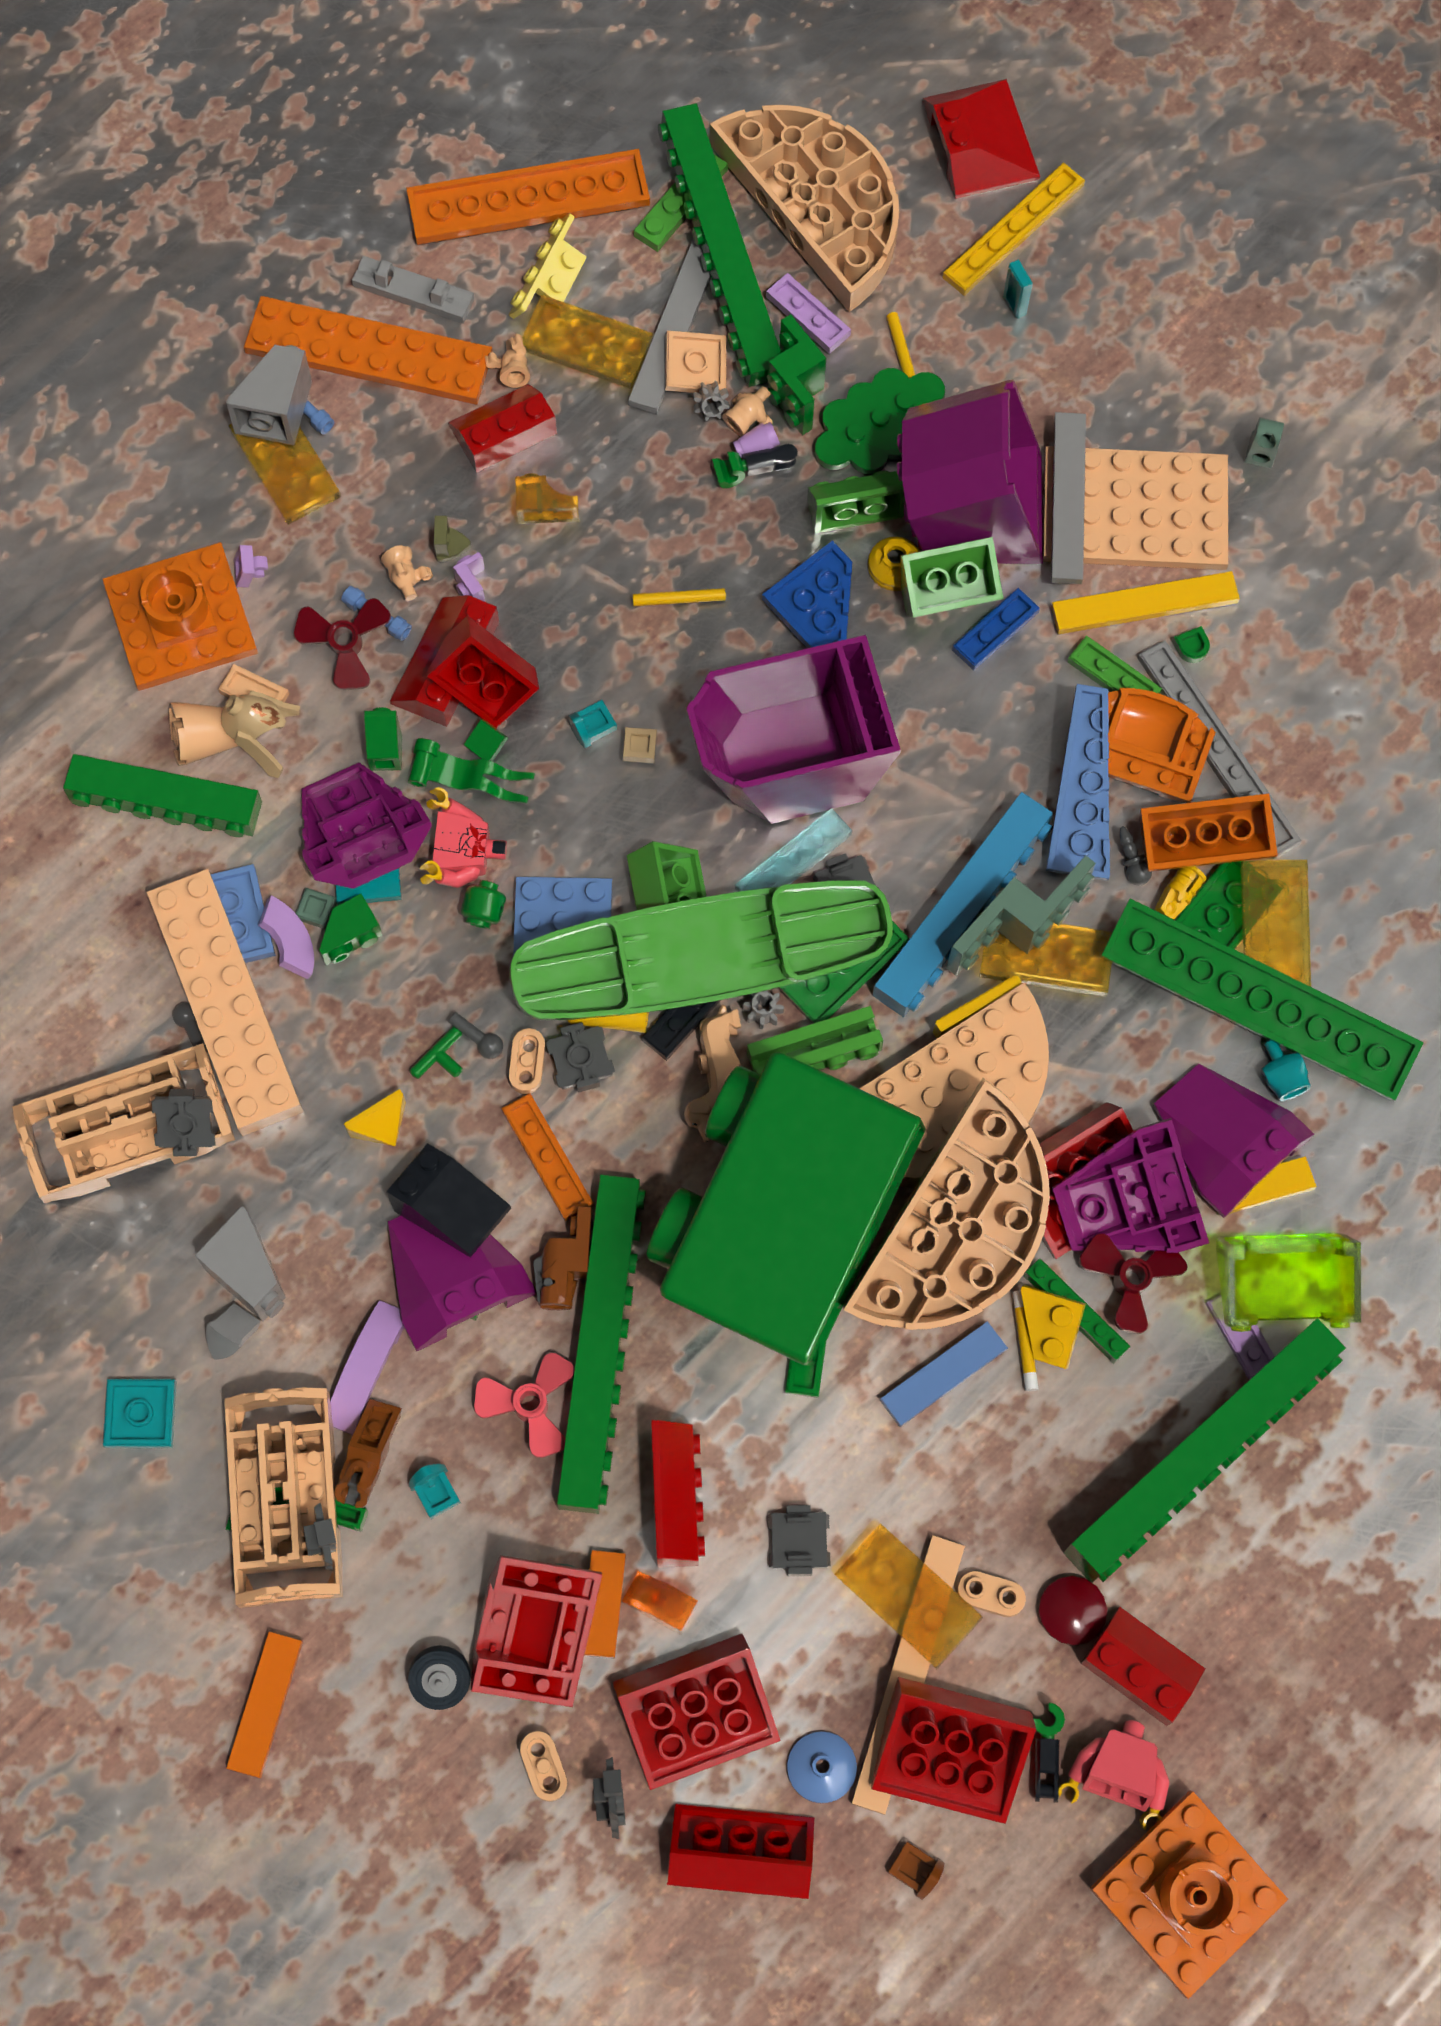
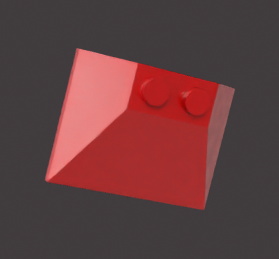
M1007 79L923 98L922 102L930 126L937 125L949 160L947 176L955 199L1040 180V174Z
M500 1555L488 1580L475 1638L471 1692L573 1708L602 1572Z

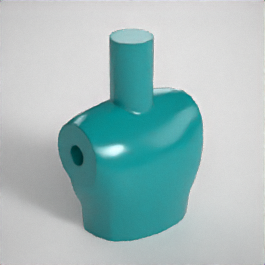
M1271 1040L1266 1042L1264 1045L1272 1061L1263 1066L1261 1072L1268 1087L1277 1095L1280 1101H1287L1307 1092L1311 1088V1084L1308 1079L1305 1062L1300 1053L1284 1055L1277 1043Z

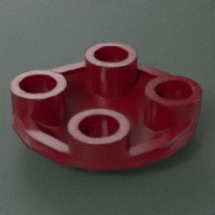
M1068 1576L1057 1579L1046 1588L1040 1599L1038 1615L1043 1627L1051 1637L1069 1646H1077L1088 1643L1099 1635L1106 1623L1107 1606L1103 1594L1096 1585L1085 1578Z

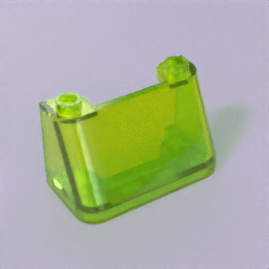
M1340 1233L1244 1235L1216 1238L1224 1323L1231 1327L1232 1331H1251L1252 1325H1257L1258 1321L1318 1318L1330 1322V1327L1350 1328V1323L1361 1322V1242Z

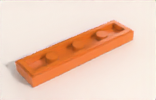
M531 1093L503 1107L502 1112L564 1221L566 1222L571 1219V1216L577 1215L578 1206L593 1207V1201Z
M268 1632L226 1769L262 1778L303 1641Z

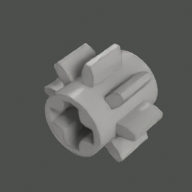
M717 381L707 385L702 382L699 393H692L694 401L698 402L693 406L695 413L703 411L705 421H708L710 417L721 419L723 410L730 409L729 402L725 400L729 396L727 388L719 390ZM711 398H712V400H713L714 402H713V403H710V401H708V399H711Z
M766 990L757 994H750L752 1002H745L743 1005V1010L751 1011L747 1017V1022L755 1021L759 1023L760 1029H763L764 1025L770 1022L776 1026L777 1017L775 1014H782L784 1011V1006L776 1005L780 998L779 993L772 995ZM758 1005L762 1007L769 1005V1011L767 1012L765 1009L758 1011Z

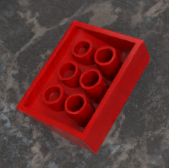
M1106 1102L1040 1143L1047 1167L1050 1195L1046 1227L1042 1241L1055 1259L1072 1249L1052 1187L1134 1131L1122 1107Z
M743 1633L612 1682L650 1790L781 1741L753 1656Z
M898 1677L888 1707L871 1789L1006 1824L1036 1732L1032 1713L1020 1708Z

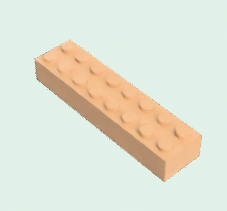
M203 870L148 891L149 900L241 1135L245 1136L303 1113L304 1111L209 870Z

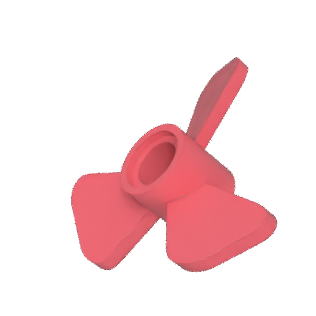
M549 1353L544 1356L535 1383L524 1384L516 1391L490 1378H482L476 1385L475 1412L480 1418H490L515 1411L522 1421L529 1423V1446L531 1453L535 1457L544 1458L559 1453L565 1448L566 1438L545 1416L548 1411L546 1396L574 1376V1365L556 1353ZM535 1396L540 1400V1404L535 1410L527 1411L521 1407L524 1398Z

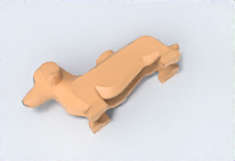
M725 1005L720 1006L715 1016L700 1022L702 1054L698 1055V1066L701 1074H707L709 1092L689 1102L685 1107L684 1113L687 1125L698 1129L704 1142L710 1141L705 1136V1128L717 1096L733 1069L741 1066L729 1041V1037L737 1036V1029L741 1028L738 1009L727 1012Z

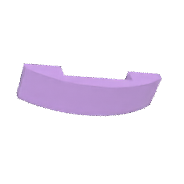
M379 1300L368 1318L347 1360L330 1401L334 1428L353 1436L393 1345L397 1344L404 1329L399 1308Z

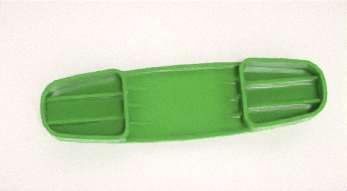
M821 881L785 884L780 887L726 893L645 908L608 918L595 919L551 932L525 942L515 952L510 963L509 978L512 994L517 1006L525 1015L536 1020H576L662 1011L754 994L830 974L873 959L888 947L893 936V922L890 907L884 893L876 885L869 882Z

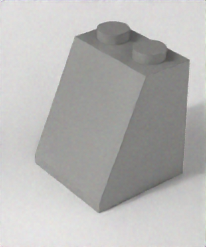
M274 345L228 397L226 404L235 434L285 444H295L312 384L305 350H301L293 345Z
M241 1206L195 1256L206 1272L261 1321H264L268 1316L273 1318L284 1306L282 1301L286 1296L257 1227L247 1210Z

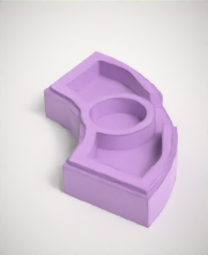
M271 895L266 901L259 927L267 931L274 939L280 954L279 966L308 979L314 969V950L308 931L291 908Z

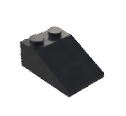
M428 1143L386 1191L394 1212L470 1258L511 1210L510 1204L460 1163Z

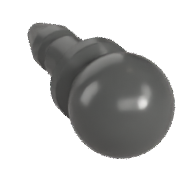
M1122 826L1120 827V841L1125 855L1128 857V860L1123 862L1128 867L1126 871L1127 878L1134 885H1144L1151 879L1152 871L1148 872L1147 863L1144 861L1145 855H1138L1132 835L1126 827Z

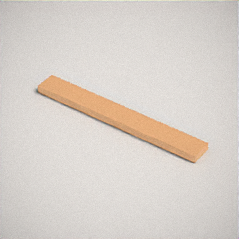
M933 1535L931 1537L851 1803L853 1805L883 1815L886 1814L891 1794L872 1790L871 1784L888 1707L898 1677L925 1683L965 1548L964 1545Z

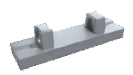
M366 256L362 257L352 279L353 287L463 324L475 300L473 292L449 285L447 281L438 278L434 280L395 267L391 262L385 260L378 261ZM388 276L392 277V279H391L389 285H388Z

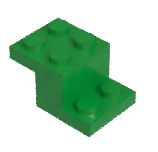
M790 314L781 320L779 334L781 354L769 360L767 379L768 390L771 395L768 398L774 406L779 405L784 412L787 423L792 428L796 427L803 436L813 428L815 399L812 396L824 389L827 358Z

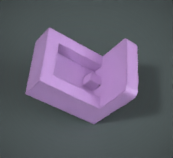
M477 552L472 556H464L453 566L455 581L458 583L455 586L460 596L470 595L485 602L484 590L475 578V575L485 569L483 557L480 552Z

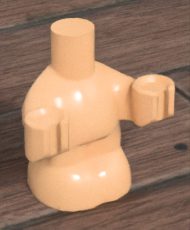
M515 334L514 338L511 337L506 341L507 351L504 353L503 358H497V355L493 352H490L489 356H485L486 367L501 369L500 381L511 388L523 387L530 380L525 356L526 348L523 345L522 336Z
M764 386L755 394L739 393L731 401L734 407L722 415L724 422L740 437L747 433L749 427L755 421L758 425L762 422L763 424L769 422L772 424L773 421L766 415L763 404L771 393Z
M400 545L387 550L382 555L381 561L385 568L388 569L391 582L402 590L406 601H411L417 597L413 586L421 580L431 579L433 574L430 567L420 566L418 569H414L411 562V548Z

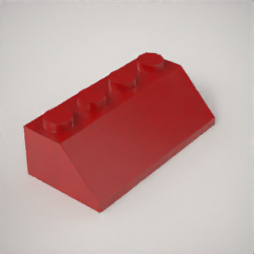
M470 595L443 597L390 700V704L447 727L460 701L429 679L427 671L445 636L467 615L493 635L499 624L497 606Z
M651 1420L658 1568L699 1566L698 1557H705L704 1536H697V1522H704L703 1501L696 1502L695 1488H702L701 1467L694 1468V1454H701L700 1434H693V1424Z
M675 1804L667 1885L809 1899L815 1817Z

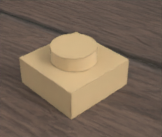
M625 727L623 761L654 763L657 730Z

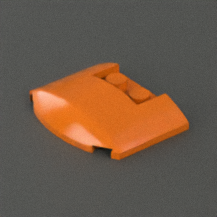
M1120 688L1119 691L1108 692V777L1160 794L1159 796L1163 798L1191 803L1216 732L1212 727L1208 730L1198 718L1199 714L1165 695L1135 688Z

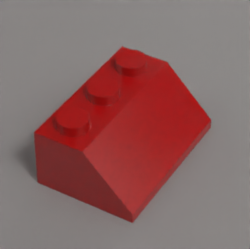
M530 384L448 422L450 429L476 473L557 434L556 417L543 394Z
M468 615L445 636L427 671L429 679L495 728L539 690L536 668Z
M1121 1607L1115 1612L1081 1662L1083 1666L1166 1726L1174 1722L1206 1669Z

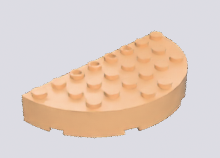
M765 105L762 106L761 110L745 112V109L710 123V144L722 160L728 163L730 170L847 311L850 312L872 294L886 274L893 258L899 219L898 194H896L891 171L878 150L865 136L850 125L844 126L832 120V116L800 106Z
M1025 982L860 1088L871 1095L919 1116L925 1126V1133L900 1184L901 1187L915 1188L982 1078H985L1001 1090L1023 1114L1028 1124L1033 1119L1047 1079L1049 1049L1046 1027L1041 1011Z
M985 1078L981 1079L848 1294L843 1305V1310L881 1326L886 1325L908 1330L943 1327L977 1315L996 1300L1001 1299L1020 1280L1030 1266L1042 1241L1048 1215L1050 1195L1046 1162L1034 1131L1023 1114L1001 1090Z

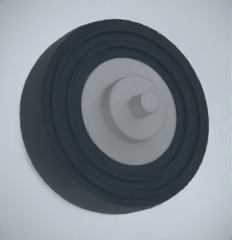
M442 1645L432 1646L421 1651L413 1659L408 1672V1686L415 1700L424 1707L434 1710H444L458 1704L467 1694L471 1681L470 1668L464 1656L454 1648Z

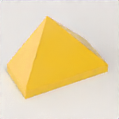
M398 1089L345 1122L344 1126L350 1138L396 1147L406 1105L403 1093Z

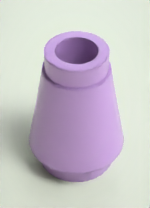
M762 422L734 441L733 445L736 452L740 454V458H743L744 453L771 449L780 445V442L771 422L767 424Z

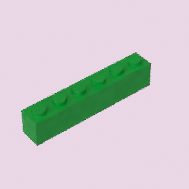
M77 754L72 756L63 787L68 799L80 807H89V805L101 806L103 810L111 813H120L121 810L131 812L134 816L141 819L156 817L172 825L187 823L194 825L195 828L202 831L217 829L238 838L243 837V835L253 837L262 805L259 791L255 789Z

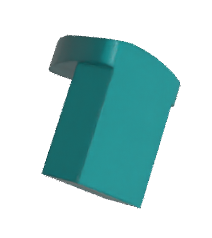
M603 700L577 713L574 712L568 715L569 725L575 737L584 748L590 747L592 742L617 730V724Z
M431 1464L420 1468L412 1476L408 1484L411 1491H416L430 1519L461 1503L445 1474L448 1470L444 1464Z

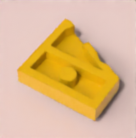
M1023 1285L1021 1295L1033 1358L1067 1369L1086 1304Z

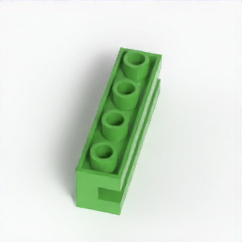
M871 1006L748 1044L747 1056L752 1071L761 1075L768 1058L775 1052L784 1053L818 1070L828 1067L829 1070H837L848 1064L847 1061L857 1058L864 1061L876 1057L879 1054L878 1052L882 1051L883 1038L880 1030H877L875 1027V1016Z

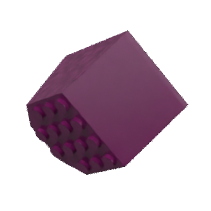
M1003 381L909 408L902 420V433L897 435L898 450L902 453V462L897 463V473L899 481L903 482L906 501V505H904L905 522L907 524L910 523L911 533L913 537H917L919 550L925 551L993 537L997 563L1043 564L1042 453L1015 381Z
M866 635L710 671L694 700H691L686 708L703 770L733 803L771 824L863 802L901 752Z

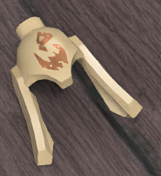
M252 690L248 695H231L226 701L221 714L223 729L227 735L235 740L238 746L256 760L269 776L280 777L283 771L282 765L256 739L274 728H283L286 723L285 717L299 716L300 706L285 703Z

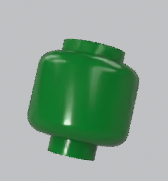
M480 880L479 885L467 887L461 906V915L466 918L465 923L479 928L490 929L491 925H497L500 922L506 897L502 892L497 891L498 884Z

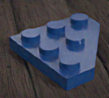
M832 540L764 592L762 600L807 649L846 640L853 562Z

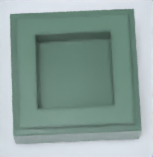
M306 888L296 915L304 923L326 929L337 899L334 896Z

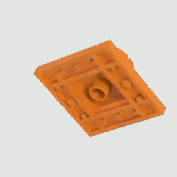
M221 542L102 579L138 691L258 654Z
M1194 1791L1187 1792L1089 1888L1187 1999L1289 1900ZM1197 1891V1898L1194 1901L1193 1895Z

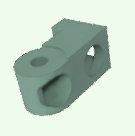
M1259 417L1256 428L1250 436L1245 463L1272 468L1278 452L1284 423ZM1261 453L1267 455L1268 457L1261 458L1256 456L1255 454Z

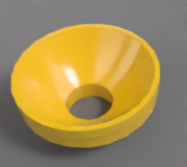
M888 537L876 543L868 557V572L871 579L881 588L890 591H902L901 563L891 562L887 555L892 550H900L905 555L921 551L916 544L906 538Z

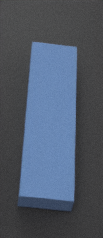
M987 1321L887 1393L880 1401L898 1426L902 1427L1004 1353L1008 1347Z

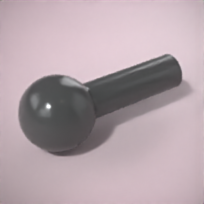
M183 1002L178 1004L173 1010L174 1022L179 1027L185 1028L192 1046L203 1043L207 1049L190 1003Z
M457 1012L449 1019L448 1022L478 1044V1051L484 1058L494 1059L502 1053L503 1042L498 1035L493 1033L484 1034Z

